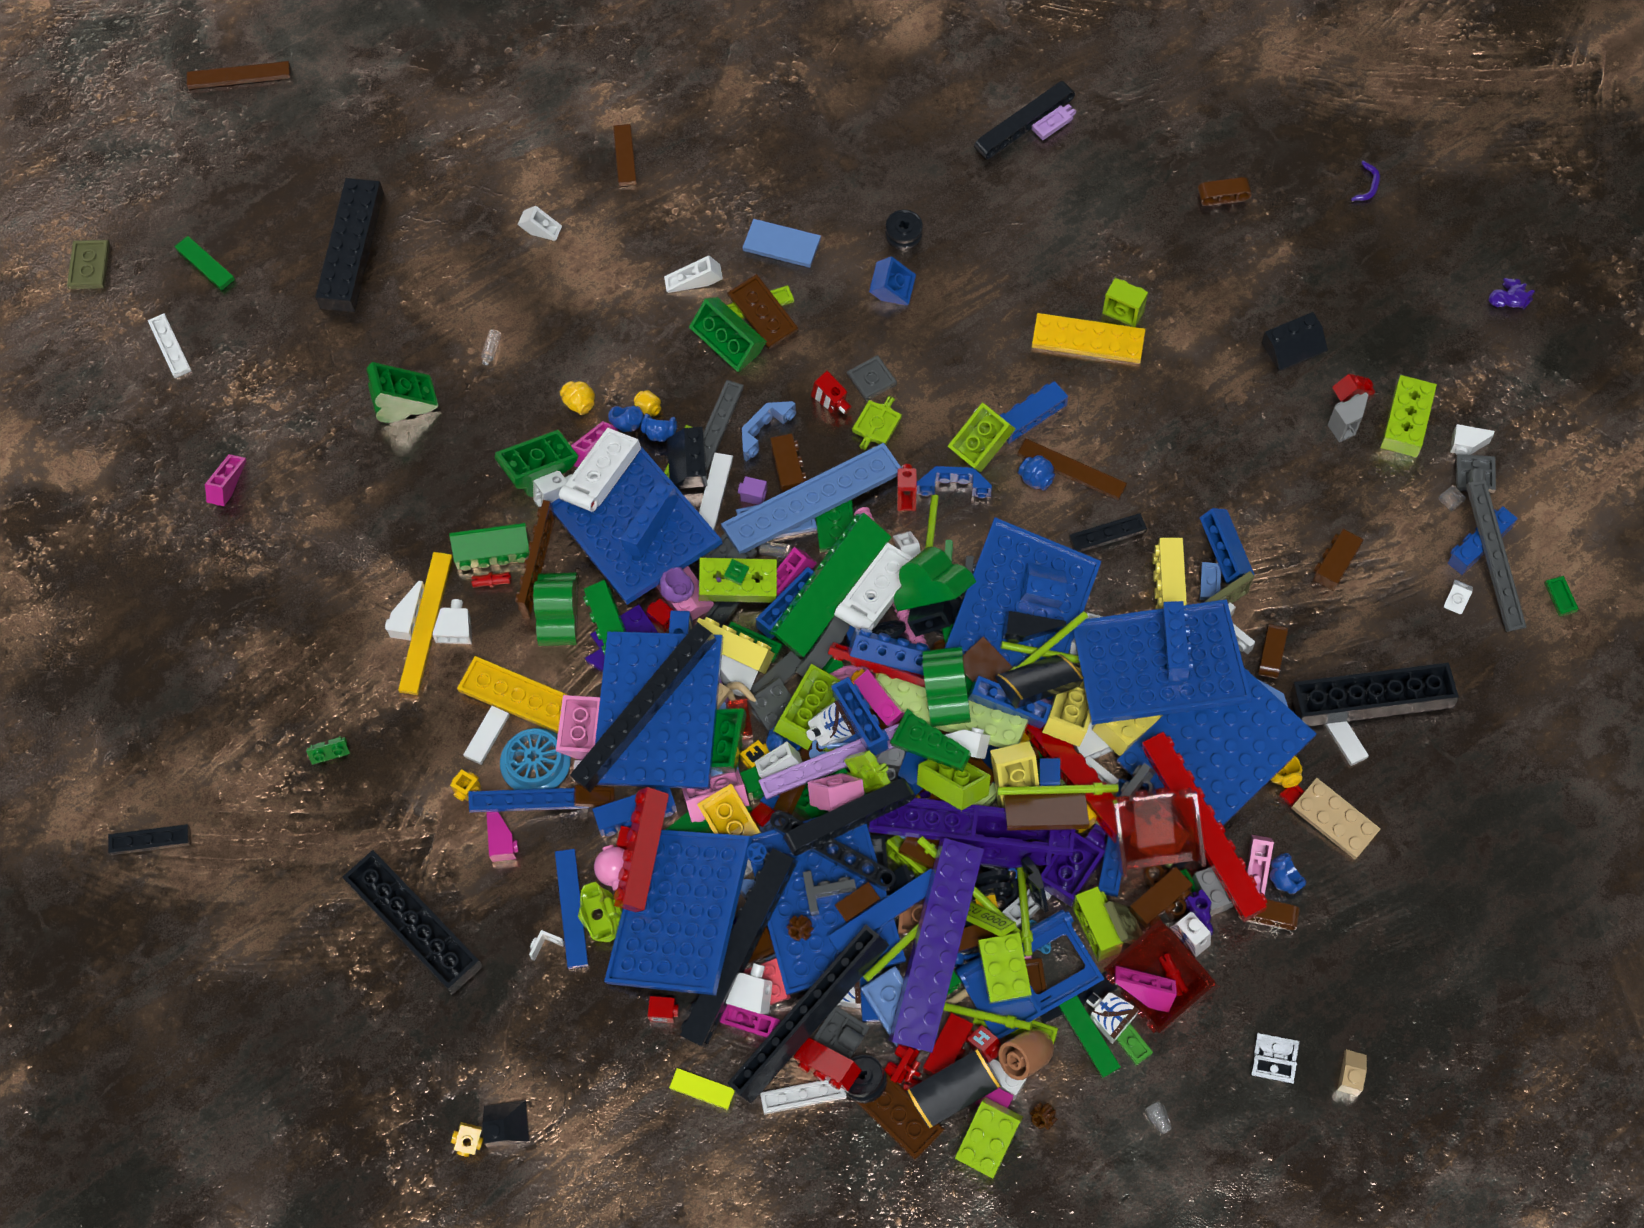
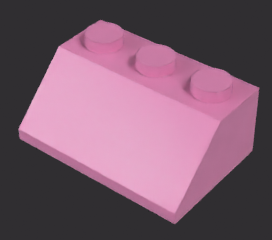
M687 566L683 571L692 579L694 584L693 595L681 603H672L667 600L666 602L674 611H690L693 621L710 611L714 603L713 601H699V581L689 566ZM659 584V585H657L656 587L658 588V590H659L660 593H661V588H660V584Z
M563 695L556 752L583 760L593 748L596 740L600 697Z
M738 769L736 773H722L712 776L709 789L682 788L692 822L706 820L697 804L731 783L745 806H749L744 783Z

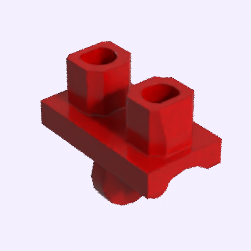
M901 1044L898 1045L895 1054L902 1058L901 1062L897 1065L890 1061L884 1069L891 1076V1081L902 1084L904 1078L911 1081L914 1075L917 1077L921 1076L922 1073L917 1070L921 1064L916 1060L920 1053L918 1049Z

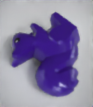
M1504 278L1502 285L1508 291L1497 289L1489 295V302L1495 307H1504L1506 305L1524 310L1533 300L1532 295L1535 291L1525 292L1527 284H1521L1519 279Z
M1199 890L1198 894L1193 892L1192 895L1184 900L1186 903V913L1193 912L1212 935L1213 926L1210 923L1212 902L1203 890Z

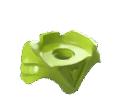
M597 882L583 886L580 895L578 918L589 931L593 940L611 942L616 937L623 909L614 906L615 899L613 894L602 888ZM596 909L603 911V916L599 920H594L592 917Z

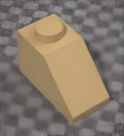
M1345 1050L1338 1091L1356 1096L1363 1091L1367 1072V1055Z

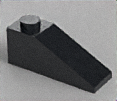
M1009 611L1004 619L1002 639H1007L1011 643L1023 642L1060 631L1065 627L1066 621Z

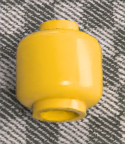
M649 390L640 391L634 398V406H639L643 415L656 416L661 410V399Z

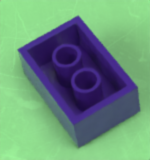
M1075 833L1073 856L1054 854L1051 859V865H1047L1042 872L1041 877L1045 891L1072 907L1075 895L1082 892L1103 860L1105 851Z

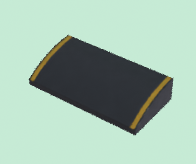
M1061 654L995 676L1015 709L1077 688L1084 680L1083 675L1074 664Z
M977 1049L906 1092L928 1128H931L1002 1087L982 1049Z

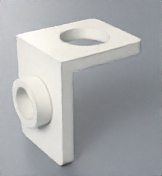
M1454 580L1444 608L1462 614L1472 594L1473 587Z
M541 930L538 937H535L531 943L530 949L532 950L529 954L531 959L535 961L545 939L564 946L563 939Z

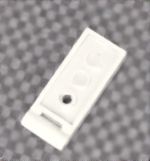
M607 428L568 482L561 488L559 498L594 512L641 450L639 440Z
M887 543L842 603L839 604L834 615L856 629L866 628L872 631L894 603V595L902 587L899 580V571L913 557Z

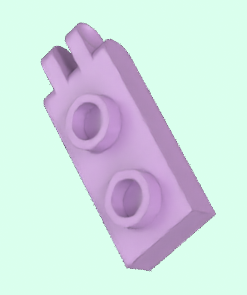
M1069 104L1065 107L1059 106L1033 124L1031 130L1044 140L1071 122L1076 114V110H1071L1072 106Z

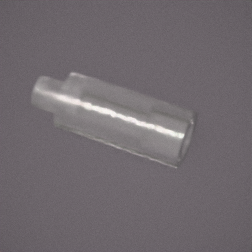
M492 329L488 332L481 354L483 358L482 364L489 365V362L494 360L501 338V333L497 330Z
M766 542L760 545L759 554L786 558L793 548L787 544Z

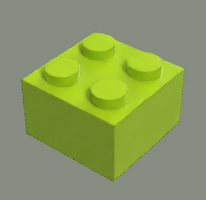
M1115 278L1105 295L1102 314L1136 327L1145 311L1148 292L1141 287L1129 284L1125 280Z

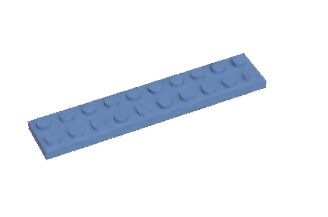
M882 443L721 523V528L739 554L746 553L897 477L898 469L901 466L887 446Z

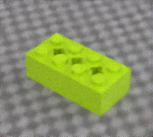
M1400 375L1395 386L1380 448L1418 457L1423 445L1437 384Z
M700 558L699 601L772 603L776 599L777 559ZM732 559L750 567L742 585L724 578V574ZM754 579H759V583H755Z
M811 664L773 731L808 750L813 742L807 737V731L811 729L808 721L836 701L833 697L831 686L841 680Z

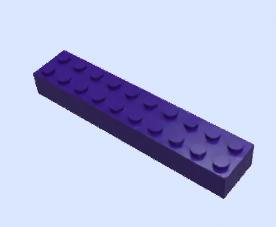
M947 838L940 839L888 1041L933 1052L984 852L983 848Z

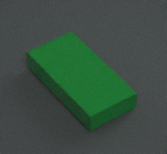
M1564 576L1544 582L1559 617L1575 613L1579 610Z

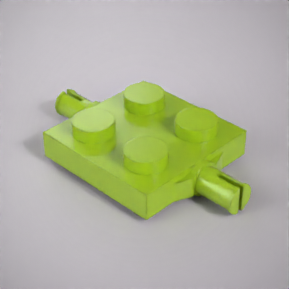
M888 396L884 404L875 403L871 400L867 402L852 428L853 433L864 438L859 445L861 449L866 450L870 442L887 445L902 419V414L891 408L895 401L893 397Z
M870 750L849 755L844 759L850 770L846 774L863 779L865 793L875 791L891 783L886 773L888 771L887 764L879 765L876 756Z

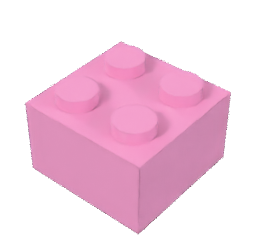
M839 773L809 781L810 805L817 807L819 810L830 812L864 796L863 779Z

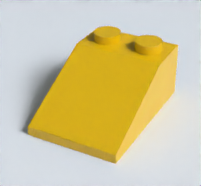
M732 783L697 804L714 834L753 836L762 833Z

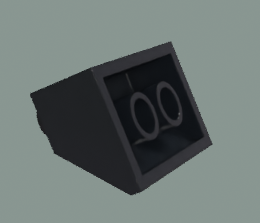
M1314 312L1265 331L1262 339V345L1279 372L1328 351L1323 327Z
M703 426L683 428L667 439L669 479L678 489L708 486Z

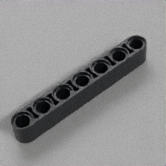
M1064 81L1058 82L981 136L975 142L974 148L985 159H990L1030 131L1032 125L1059 106L1064 107L1074 98L1075 91Z
M901 778L788 831L783 838L794 856L800 855L910 803L915 798V793L906 779Z
M783 811L774 812L770 818L773 829L783 836L788 831L805 824ZM778 818L785 819V823L782 826L775 825V821ZM835 839L810 850L884 891H890L896 885L894 872ZM830 847H837L839 850L837 854L830 855L828 854V849ZM849 856L856 858V862L852 865L845 863ZM867 866L874 868V872L870 875L863 873L864 868ZM884 876H890L892 882L885 885L881 882V879Z

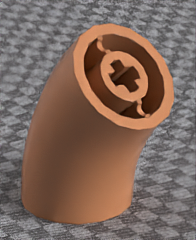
M1032 1028L1030 1031L1025 1030L1000 1047L999 1061L1001 1067L1012 1079L1024 1080L1050 1062L1054 1053L1053 1041L1048 1033L1041 1029Z

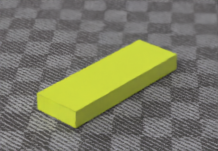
M678 1068L669 1087L671 1090L725 1110H729L735 1091L728 1086Z

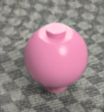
M609 845L603 847V851L597 855L594 862V872L601 883L612 886L613 891H616L620 881L618 875L624 863L622 857L625 849Z

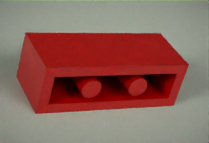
M951 1013L934 1045L933 1052L930 1053L923 1066V1073L932 1076L963 1058L966 1051L963 1047L968 1042L967 1038L974 1032L972 1031L974 1024Z
M811 1038L806 1040L793 1057L799 1063L798 1068L806 1073L809 1071L813 1072V1075L820 1081H829V1084L837 1090L842 1088L849 1091L862 1071L853 1060Z

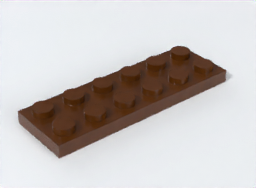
M543 500L542 506L538 507V522L534 524V538L529 542L530 554L529 557L525 558L524 563L526 570L521 575V589L516 594L518 610L521 611L522 617L527 619L531 618L534 606V582L537 581L538 574L542 573L555 522L551 501Z

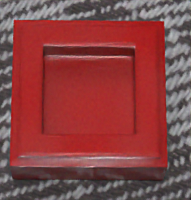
M1297 785L1286 788L1279 796L1292 808L1305 791Z
M761 802L750 814L756 824L763 827L775 811Z

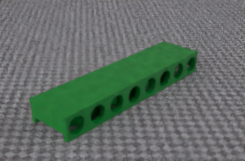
M865 513L856 514L769 633L776 636L789 647L796 656L804 657L834 617L839 604L842 603L892 537Z

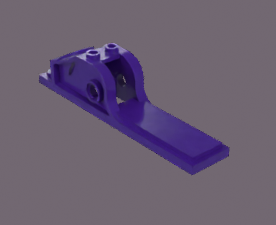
M914 798L910 803L870 821L869 832L915 838L923 836L925 839L932 840L947 838L983 848L981 864L993 867L1019 868L1022 867L1021 860L1026 856L1038 866L1051 865L1052 854L1073 856L1075 829L1007 831L1005 808L971 805L961 811L946 801ZM1030 839H1036V840H1038V841H1033V842H1026V841H1028V840H1030Z

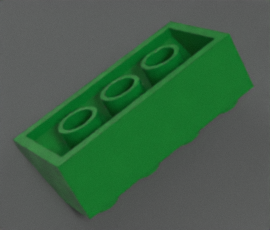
M718 297L705 298L689 326L695 334L737 372H740L759 356L767 342Z
M525 523L449 533L457 570H470L475 567L487 568L490 565H507L512 562L524 563L525 558L529 557L530 537Z

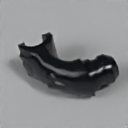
M1017 879L1010 880V883L1014 886V892L1010 897L1000 896L996 899L997 903L1003 904V907H998L1001 912L1019 898Z

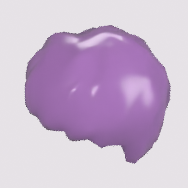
M681 567L671 568L663 573L660 579L661 595L667 601L681 603L693 595L694 584L692 579Z

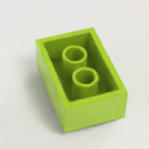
M982 402L949 443L948 447L974 469L982 472L1016 428Z
M928 759L918 764L917 785L962 811L989 796L991 775L968 762L963 772Z
M1098 886L1075 895L1072 906L1097 962L1119 954L1124 943L1121 942L1104 905L1108 902L1107 897L1103 891L1100 892Z
M1020 933L978 940L989 1004L1031 997L1032 993Z
M985 1097L975 1114L955 1159L993 1179L998 1172L1023 1116Z

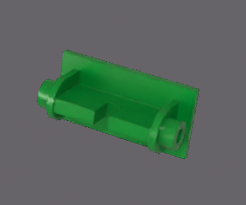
M339 736V738L328 740L329 744L326 745L325 742L311 744L306 750L311 764L350 754L346 737L342 738Z

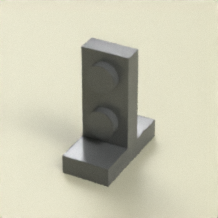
M811 871L803 872L811 916L820 915L817 898L857 890L855 880H850V877L840 878L835 883H830V881L820 882L818 886L814 887Z

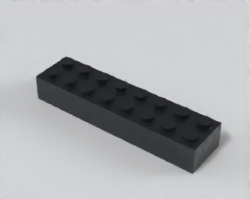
M345 178L315 296L320 309L355 312L384 196L380 181Z
M1449 662L1297 681L1293 683L1290 692L1296 715L1308 726L1454 708L1459 698Z
M374 850L368 853L342 877L347 885L452 995L483 967L472 952Z

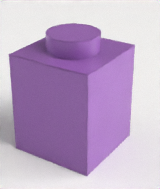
M745 477L743 483H740L738 488L741 501L756 505L763 503L768 490L767 481Z

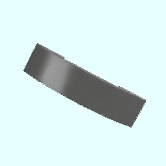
M834 615L809 654L805 655L799 663L795 672L804 677L811 664L823 669L832 657V655L828 654L830 646L833 642L838 644L842 642L850 625Z

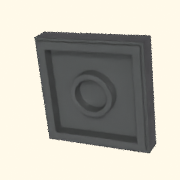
M878 355L847 371V376L866 402L897 385V381Z

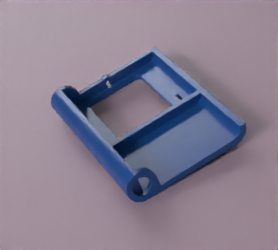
M1062 909L1030 927V930L1033 932L1032 953L1057 938L1066 935L1085 964V968L1041 994H1036L1030 985L1031 997L989 1004L981 958L979 956L955 970L977 1010L1006 1017L1011 1015L1019 1020L1031 1022L1104 980L1103 975L1072 927L1071 923L1074 920L1069 911L1064 912ZM984 1020L990 1032L998 1039L1019 1029L1016 1027L1015 1029L1007 1028L1003 1024Z

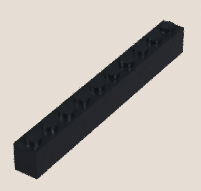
M698 622L694 625L572 771L570 776L589 793L594 789L717 641L713 633Z
M772 848L771 852L766 854L764 858L765 864L762 870L757 872L753 888L749 889L746 894L745 900L747 901L744 907H741L737 912V921L731 929L716 995L700 994L698 1000H695L691 1005V1014L688 1020L686 1019L680 1030L682 1032L680 1036L701 1047L707 1048L728 1005L726 1000L737 975L740 972L744 973L798 863L794 858Z
M866 924L729 1080L728 1085L739 1096L752 1103L888 948L889 944Z

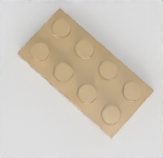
M1318 778L1313 781L1291 808L1354 860L1380 831L1377 825Z

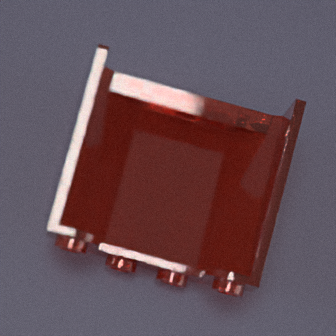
M1157 788L1155 789L1156 792L1148 793L1147 790L1136 791L1135 795L1119 796L1117 800L1112 801L1119 871L1123 877H1128L1127 869L1188 861H1198L1202 867L1206 866L1198 796L1195 790H1191V788H1181L1179 790Z
M1161 920L1155 923L1104 968L1107 972L1105 977L1112 985L1115 983L1116 966L1166 978L1165 971L1158 959L1161 956L1165 959V954L1171 955L1177 969L1181 971V977L1189 991L1187 993L1182 991L1183 995L1175 997L1169 1012L1149 1008L1123 989L1121 992L1128 1002L1132 1000L1139 1009L1138 1014L1142 1018L1146 1016L1148 1020L1146 1025L1153 1033L1157 1031L1159 1034L1164 1033L1220 987Z

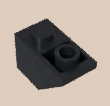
M907 864L893 871L896 877V885L892 890L886 891L887 896H890L915 879L913 870H908ZM885 876L883 878L884 884H890L892 878Z

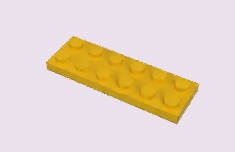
M1037 313L1032 348L1140 363L1145 329Z
M474 656L457 687L458 692L558 733L563 695H567L563 692L477 656Z

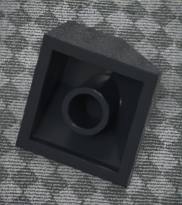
M526 1100L484 1106L482 1125L484 1144L487 1148L530 1142Z

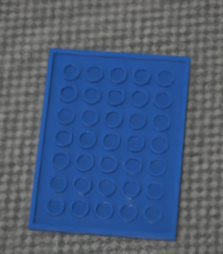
M642 447L600 506H597L594 512L568 503L560 498L551 503L556 518L627 605L659 585L664 572L675 567L684 569L723 544L722 539ZM659 481L675 488L678 502L643 557L640 558L625 552L621 537Z
M995 517L973 572L976 583L966 590L945 648L962 646L964 655L984 636L1012 667H1017L1031 654L1000 648L1002 641L1008 642L1007 639H1002L1006 614L1009 611L1047 617L1066 621L1067 625L1084 611L1102 561ZM1027 563L1065 571L1067 580L1065 598L1058 609L1021 600ZM1073 630L1050 650L1068 654L1074 639ZM1059 631L1016 644L1040 648ZM1041 656L1037 661L1046 659L1047 657Z
M1227 599L1184 605V609H1188V620L1185 621V625H1189L1190 637H1187V642H1191V654H1188V659H1192L1193 671H1189L1188 681H1168L1163 608L1085 619L1073 630L1081 674L1084 677L1083 684L1091 724L1095 725L1250 703L1252 698Z
M607 632L595 744L687 634ZM714 635L717 641L597 785L690 789L710 788L723 635Z
M1244 668L1252 698L1250 703L1163 715L1117 759V763L1132 777H1134L1133 772L1144 763L1154 770L1142 750V742L1164 731L1165 735L1170 736L1173 740L1175 752L1182 755L1185 769L1192 772L1195 781H1193L1195 786L1202 789L1205 795L1204 801L1207 805L1210 804L1212 806L1217 823L1221 822L1224 826L1317 733ZM1156 773L1150 780L1155 787L1153 797L1189 830ZM1143 784L1142 786L1149 791V784Z
M809 819V820L802 821V822H803V823H807V822H809V821H811V820H813V819ZM867 823L834 838L836 841L877 862ZM775 830L750 836L753 839L752 843H762L766 847L767 852H771L773 848L798 861L767 925L786 994L791 995L808 990L840 955L828 936L847 924L836 909L835 904L853 892L817 898L820 915L811 916L803 872L811 871L814 887L818 886L820 882L830 881V883H835L840 878L850 877V880H855L856 889L866 884L867 881L810 850L794 856L786 844L784 836ZM830 847L828 854L835 855L839 849L837 847ZM849 856L845 863L852 865L856 862V858ZM751 863L754 876H756L759 870H762L764 864L754 865ZM867 866L863 870V873L867 875L874 872L872 866ZM870 883L880 897V900L871 906L873 907L888 896L886 891ZM794 915L797 918L801 915L806 916L812 922L814 930L806 941L803 938L797 941L791 938L788 933L787 925ZM894 919L875 931L889 946L871 967L900 941ZM903 950L885 967L906 962Z
M661 830L645 910L636 913L626 909L622 910L604 982L611 985L716 995L748 862L747 848L752 844L753 839L750 836Z

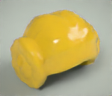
M570 381L563 385L560 390L563 403L579 415L587 414L595 404V393L585 382Z
M1295 756L1271 781L1282 785L1284 788L1297 786L1302 781L1301 774L1303 771L1299 759Z

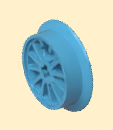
M531 728L519 732L507 742L501 753L500 770L504 780L514 790L554 789L565 779L570 768L571 757L556 752L558 734L543 728ZM532 740H537L535 747L532 745ZM529 741L530 748L528 749L523 743ZM546 741V743L540 748L541 742ZM550 746L555 748L554 750L546 751ZM557 755L556 760H552V759L545 758V757ZM518 756H524L522 762L517 763L515 761ZM544 763L551 764L554 766L551 770H548L544 766ZM527 768L525 776H520L519 774ZM542 768L547 774L539 777L538 770ZM532 770H535L536 778H529Z

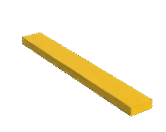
M433 552L398 689L399 693L419 694L433 638V630L439 615L453 559L452 554Z

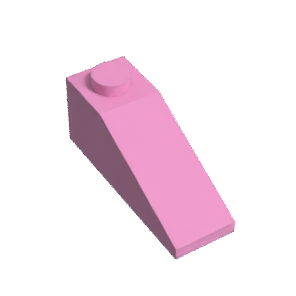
M1251 835L1246 872L1254 877L1257 883L1255 887L1258 892H1262L1265 895L1274 842L1272 838Z

